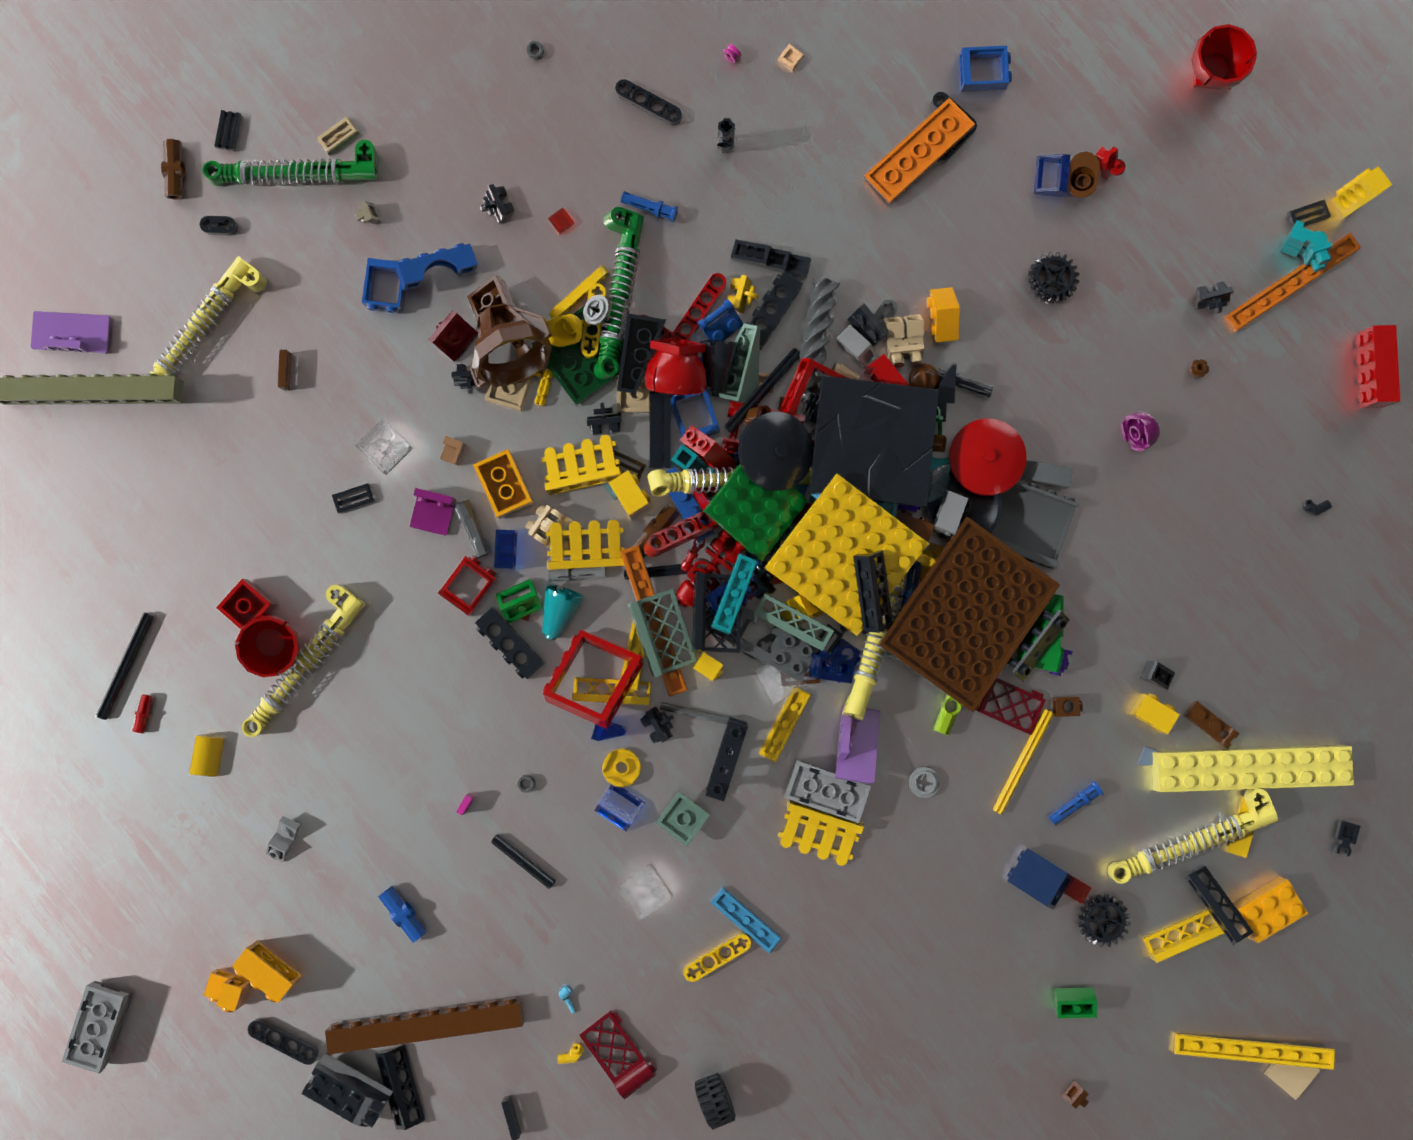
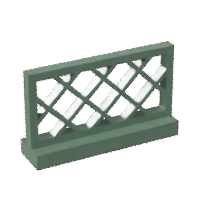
M673 589L627 603L653 677L661 676L664 673L697 662L695 654L692 652V645ZM670 594L672 600L669 608L659 604L662 597ZM650 601L655 604L651 615L644 612L642 603ZM658 606L668 610L663 621L653 616ZM670 612L678 617L675 626L666 623ZM652 618L661 622L657 633L649 628ZM664 624L673 628L669 639L660 635ZM676 630L684 635L681 645L672 641ZM658 636L667 640L663 651L655 646ZM670 642L679 646L675 657L665 653ZM682 648L689 651L690 660L682 661L678 659ZM664 655L674 659L671 666L663 669L661 663Z

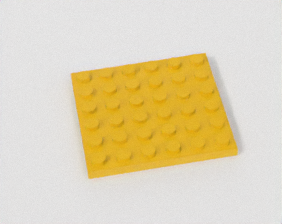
M836 474L767 563L765 569L858 636L863 629L853 556L856 554H871L878 550H883L890 595L929 543L840 475ZM877 557L874 558V560H875V567H876L877 564H878V562H877ZM880 577L877 580L878 586L880 584ZM882 596L880 598V605L883 602Z

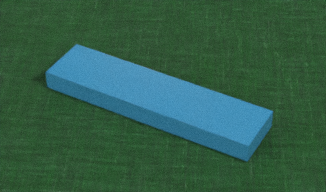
M724 887L710 901L712 905L768 953L782 939Z

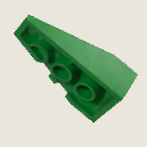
M1054 594L1044 610L1053 615L1058 610L1064 613V596ZM1039 616L1033 626L1043 631L1049 621ZM1064 630L1060 632L1034 669L1059 673L1064 655V648L1061 647V637H1064ZM1028 632L1022 641L1032 646L1038 637ZM1019 649L1017 661L1020 662L1026 652Z

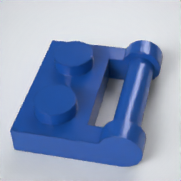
M728 299L704 320L701 319L697 322L708 340L724 341L744 324L734 309L733 304Z

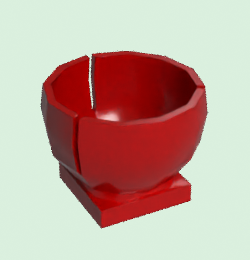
M1231 24L1215 26L1207 31L1198 40L1191 59L1194 70L1193 88L1231 90L1251 74L1257 59V50L1253 38L1243 28Z
M681 338L651 340L650 348L657 350V352L647 364L645 372L646 388L655 392L678 395L705 392L707 382L706 369L698 357V353L705 352L706 344Z
M274 615L252 618L240 628L235 640L237 660L247 672L262 678L282 675L295 664L300 652L298 633L289 622Z

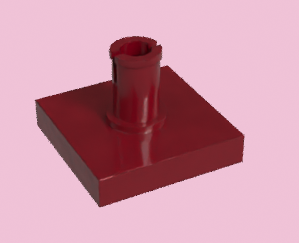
M452 310L443 322L438 323L440 326L436 325V331L428 340L455 362L478 332L458 313Z

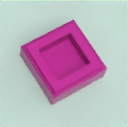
M468 793L456 812L461 815L466 814L475 799L474 796Z

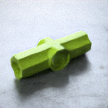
M947 694L942 701L941 710L933 730L949 736L957 714L961 710V704ZM949 701H954L956 704L953 711L947 709Z

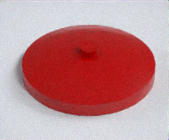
M984 418L972 421L959 430L951 442L948 460L954 478L963 488L977 495L992 496L1007 491L1019 481L1025 470L1027 454L1021 436L1012 426L997 419Z

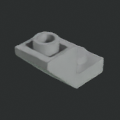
M851 325L836 338L844 350L854 355L864 369L880 357L871 343Z
M283 816L279 821L277 832L268 843L266 854L274 860L284 862L298 835L300 824Z

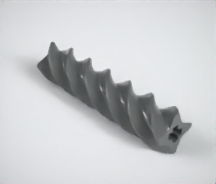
M828 278L813 279L814 288L810 295L811 306L806 316L807 325L803 332L804 343L800 349V361L802 358H811L822 364L827 358V351L824 346L830 340L828 327L834 321V315L831 310L837 303V295L834 290L840 285L839 282L831 281ZM815 369L813 370L803 394L819 395L820 388L817 383L821 381L823 373Z

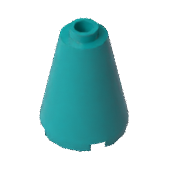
M546 585L542 633L545 634L546 638L556 640V638L562 636L583 600V596L580 593L565 587L557 589V585Z

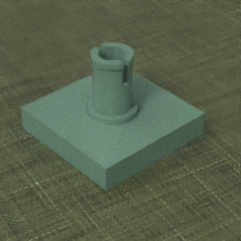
M679 791L656 821V824L685 846H688L710 814Z

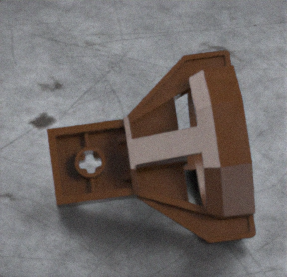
M494 275L467 296L478 328V339L475 341L474 355L470 367V372L478 388H482L486 384L500 387L522 383L534 375L542 377L544 375L542 369L548 365L552 348L549 341L552 333L545 317L515 307L505 280ZM526 339L536 341L532 348L529 347ZM509 342L513 344L520 356L515 360L505 363H489V354Z

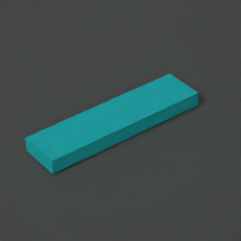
M742 554L738 555L711 626L712 628L729 635L731 634L757 560Z

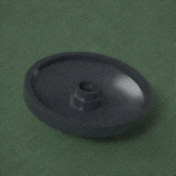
M769 412L759 415L748 423L741 434L738 445L740 465L747 478L762 489L770 491L790 489L799 484L810 470L813 457V444L806 427L790 414Z
M951 470L941 474L932 482L928 489L927 506L924 507L926 518L931 520L930 524H934L943 496L948 491L968 498L959 526L964 518L968 517L989 533L995 529L1002 513L1000 494L992 496L974 494L963 488L956 481ZM936 532L940 537L948 541L953 536V534H951V536H947L939 532Z

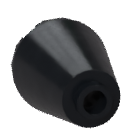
M700 340V343L706 344L705 352H701L703 365L706 369L707 388H711V392L721 393L722 389L727 387L739 343Z

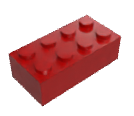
M1373 325L1357 333L1355 340L1358 347L1356 362L1359 365L1357 380L1358 384H1360L1358 399L1361 403V408H1384L1401 402L1396 325Z

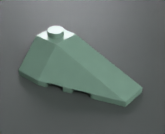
M743 324L735 342L739 343L726 389H722L721 393L712 392V396L745 403L758 388L760 326Z

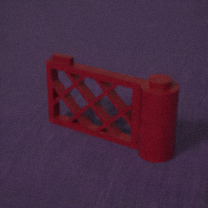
M996 678L975 711L1031 735L1046 699H1043L1044 694L1032 690L1030 693ZM996 682L1002 684L1005 693L995 695L993 689ZM1017 691L1020 693L1022 700L1013 704L1010 693ZM1006 695L1010 705L1000 708L997 699ZM1031 699L1038 700L1037 708L1030 711L1027 701ZM994 700L997 710L991 713L985 711L987 703ZM1024 703L1027 713L1018 716L1014 706ZM1011 708L1015 718L1005 720L1002 711ZM1029 716L1031 723L1028 729L1021 726L1019 719Z
M610 1010L579 1034V1036L611 1079L620 1096L626 1099L657 1075L655 1072L657 1067L652 1060L648 1061L644 1058L621 1026L622 1019L617 1012L612 1013ZM608 1017L614 1023L613 1031L602 1029L603 1021ZM590 1031L599 1032L598 1042H590L585 1035ZM601 1033L612 1034L611 1045L600 1043ZM615 1035H621L625 1038V1047L614 1046ZM599 1047L610 1048L609 1059L600 1057ZM613 1049L624 1050L623 1061L612 1060ZM626 1051L635 1052L639 1059L634 1063L625 1062ZM611 1063L622 1064L621 1073L617 1076H614L610 1071Z

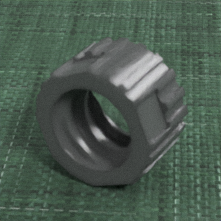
M531 41L527 45L529 58L534 60L542 58L544 53L543 45L539 41ZM533 47L539 48L537 54L531 52Z
M523 775L518 780L517 785L521 792L529 793L534 789L536 782L534 777ZM527 779L531 782L529 788L523 786V780Z

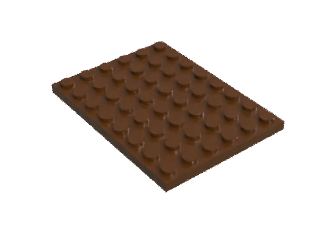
M965 517L957 528L956 534H953L877 645L969 711L974 712L1060 584L973 520Z

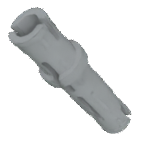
M605 567L547 570L548 582H570V580L606 578Z

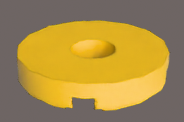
M623 748L610 752L602 765L603 776L606 781L620 788L633 784L639 777L641 770L636 754ZM618 763H624L627 766L625 773L617 772L616 765Z

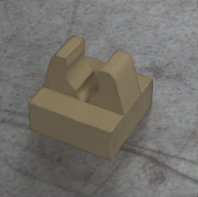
M364 201L359 204L361 209L355 213L357 221L362 220L363 223L369 222L372 224L381 221L374 203Z

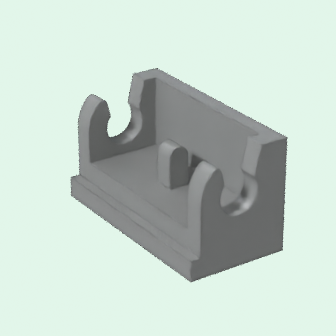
M948 491L943 496L933 524L935 525L933 531L947 536L956 534L968 498Z

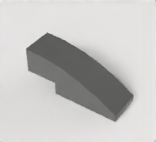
M1026 460L1025 470L1020 479L1040 485L1067 489L1070 487L1073 468Z

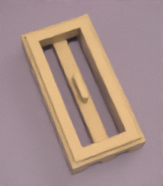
M346 116L316 139L328 155H330L358 135L359 132ZM346 124L349 125V126H347L346 128H344L342 131H340V132H338L337 134H335V135H334L331 139H329L327 142H325V143L323 142L324 140H326L328 137H330L331 135H333L335 132H337L339 129H341V128H342L343 126H345Z

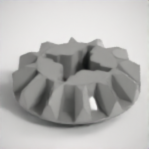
M595 295L586 302L583 316L587 323L597 326L600 322L604 323V318L608 316L607 312L611 309L608 305L609 301L604 296ZM594 308L600 309V312L596 313Z
M928 767L916 769L909 778V788L914 795L920 798L933 796L940 786L937 773ZM925 776L926 780L932 783V785H925L922 791V785L916 782V780H923Z

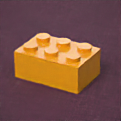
M509 449L473 464L498 519L534 504Z
M1280 876L1234 903V906L1254 932L1248 937L1256 943H1260L1308 914L1289 880Z
M259 941L248 946L232 965L238 976L245 977L250 981V985L253 988L263 991L268 1000L276 1003L287 997L303 977Z

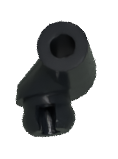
M1307 499L1304 501L1302 508L1305 512L1318 516L1331 509L1332 505L1328 500L1316 504L1311 499Z

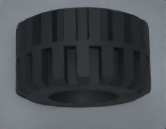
M715 1073L695 1081L696 1096L708 1126L714 1130L735 1121V1110L722 1077Z

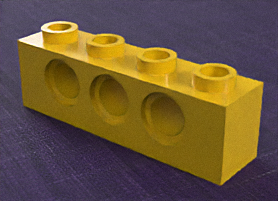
M1379 166L1373 170L1369 167L1336 191L1337 196L1332 201L1345 218L1389 188L1392 183Z

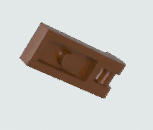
M1194 701L1183 715L1226 749H1229L1232 745L1231 741L1239 736V732L1198 701ZM1223 730L1227 733L1224 738L1220 736Z

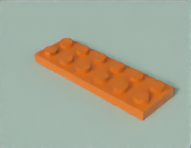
M948 98L867 172L864 177L891 204L975 127V123Z

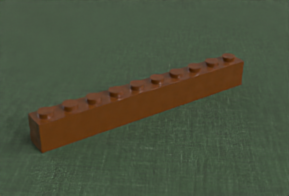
M509 997L504 999V1002L489 1000L483 1005L469 1003L466 1004V1007L462 1008L454 1005L447 1007V1010L439 1011V1008L427 1010V1013L412 1011L406 1016L392 1014L388 1016L389 1018L385 1019L377 1016L362 1022V1019L350 1021V1024H342V1022L332 1023L325 1030L327 1052L330 1055L522 1027L524 1024L522 999L516 1000V997Z

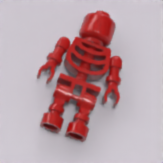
M724 529L721 530V534L717 538L715 537L711 541L710 546H712V549L708 546L705 548V552L713 557L711 561L704 558L697 559V553L705 546V539H703L702 544L697 546L696 540L699 538H695L691 550L687 551L688 555L683 560L681 569L688 571L687 577L691 580H685L675 592L678 598L677 602L682 607H693L694 575L696 571L704 572V574H712L715 571L717 574H721L717 567L719 563L730 571L732 565L729 562L735 564L738 555L745 551L746 548L738 541L733 549H725V542L731 538V535ZM721 552H724L725 554L722 557L719 556ZM699 564H705V565H707V566H706V568H704L703 566H700ZM711 579L712 584L707 580V586L711 591H714L720 585L715 579ZM722 587L717 590L721 594L725 592Z

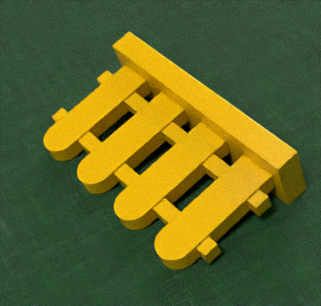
M602 435L599 445H593L590 439H584L581 443L582 448L575 450L571 443H566L563 446V453L557 454L554 448H547L544 452L545 457L541 458L542 463H546L548 475L545 476V481L549 482L544 483L546 492L551 496L608 483L623 474L618 466L620 465L619 459L615 460L613 447H617L616 441H612L609 435ZM601 450L603 463L597 464L595 451ZM583 454L585 467L578 468L576 456ZM565 459L566 471L560 472L558 460Z
M614 519L608 521L607 528L600 529L599 522L592 520L588 524V529L582 530L580 523L576 521L569 524V530H562L559 523L553 522L550 525V531H546V536H550L551 551H547V556H551V561H547V569L624 566L620 551L624 550V547H620V533H623V527L619 528V522ZM603 533L608 534V548H601V534ZM588 534L589 549H582L581 535ZM569 535L570 550H563L562 536ZM601 553H608L609 557L602 558ZM582 554H589V559H582ZM563 555H570V560H563Z
M789 800L787 811H790V813H785L784 818L787 819L784 831H779L778 837H781V845L784 848H789L794 841L800 843L799 850L803 854L809 853L812 847L818 849L817 855L822 860L827 859L830 853L836 855V863L840 866L845 865L848 859L852 860L853 854L850 852L854 841L858 842L859 836L856 834H862L863 822L856 823ZM799 823L806 825L802 838L795 836ZM817 829L824 831L820 844L813 842ZM836 835L842 837L839 849L832 848Z

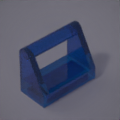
M1069 154L1037 156L1033 194L1063 197L1066 194L1070 165ZM1044 162L1058 163L1056 188H1041Z
M612 722L608 729L595 724L591 739L601 741L623 736L627 733L628 729L625 726Z
M610 785L594 811L624 831H627L645 802L623 787ZM612 790L637 806L631 817L606 801Z

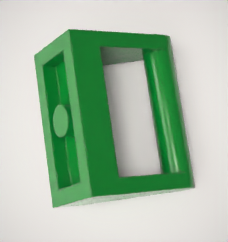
M531 578L496 594L500 610L508 624L543 608ZM530 587L531 592L504 604V598Z

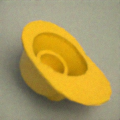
M566 314L547 320L552 336L549 338L550 343L554 346L562 347L579 342L582 338L585 321L580 320L573 314Z

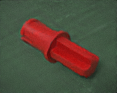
M141 695L138 710L135 711L136 717L132 728L133 732L145 733L148 717L151 716L149 714L153 700L151 695Z

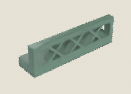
M766 593L754 611V615L821 651L824 650L834 632L830 627ZM766 599L774 603L776 610L770 611L762 607ZM788 610L791 612L793 619L788 621L781 617L779 612ZM805 619L809 622L811 629L805 630L797 625V621ZM823 629L828 634L825 639L816 636L814 631Z

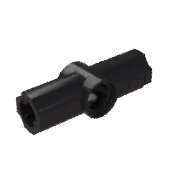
M724 118L718 123L717 148L722 153H729L734 148L735 123L730 118Z

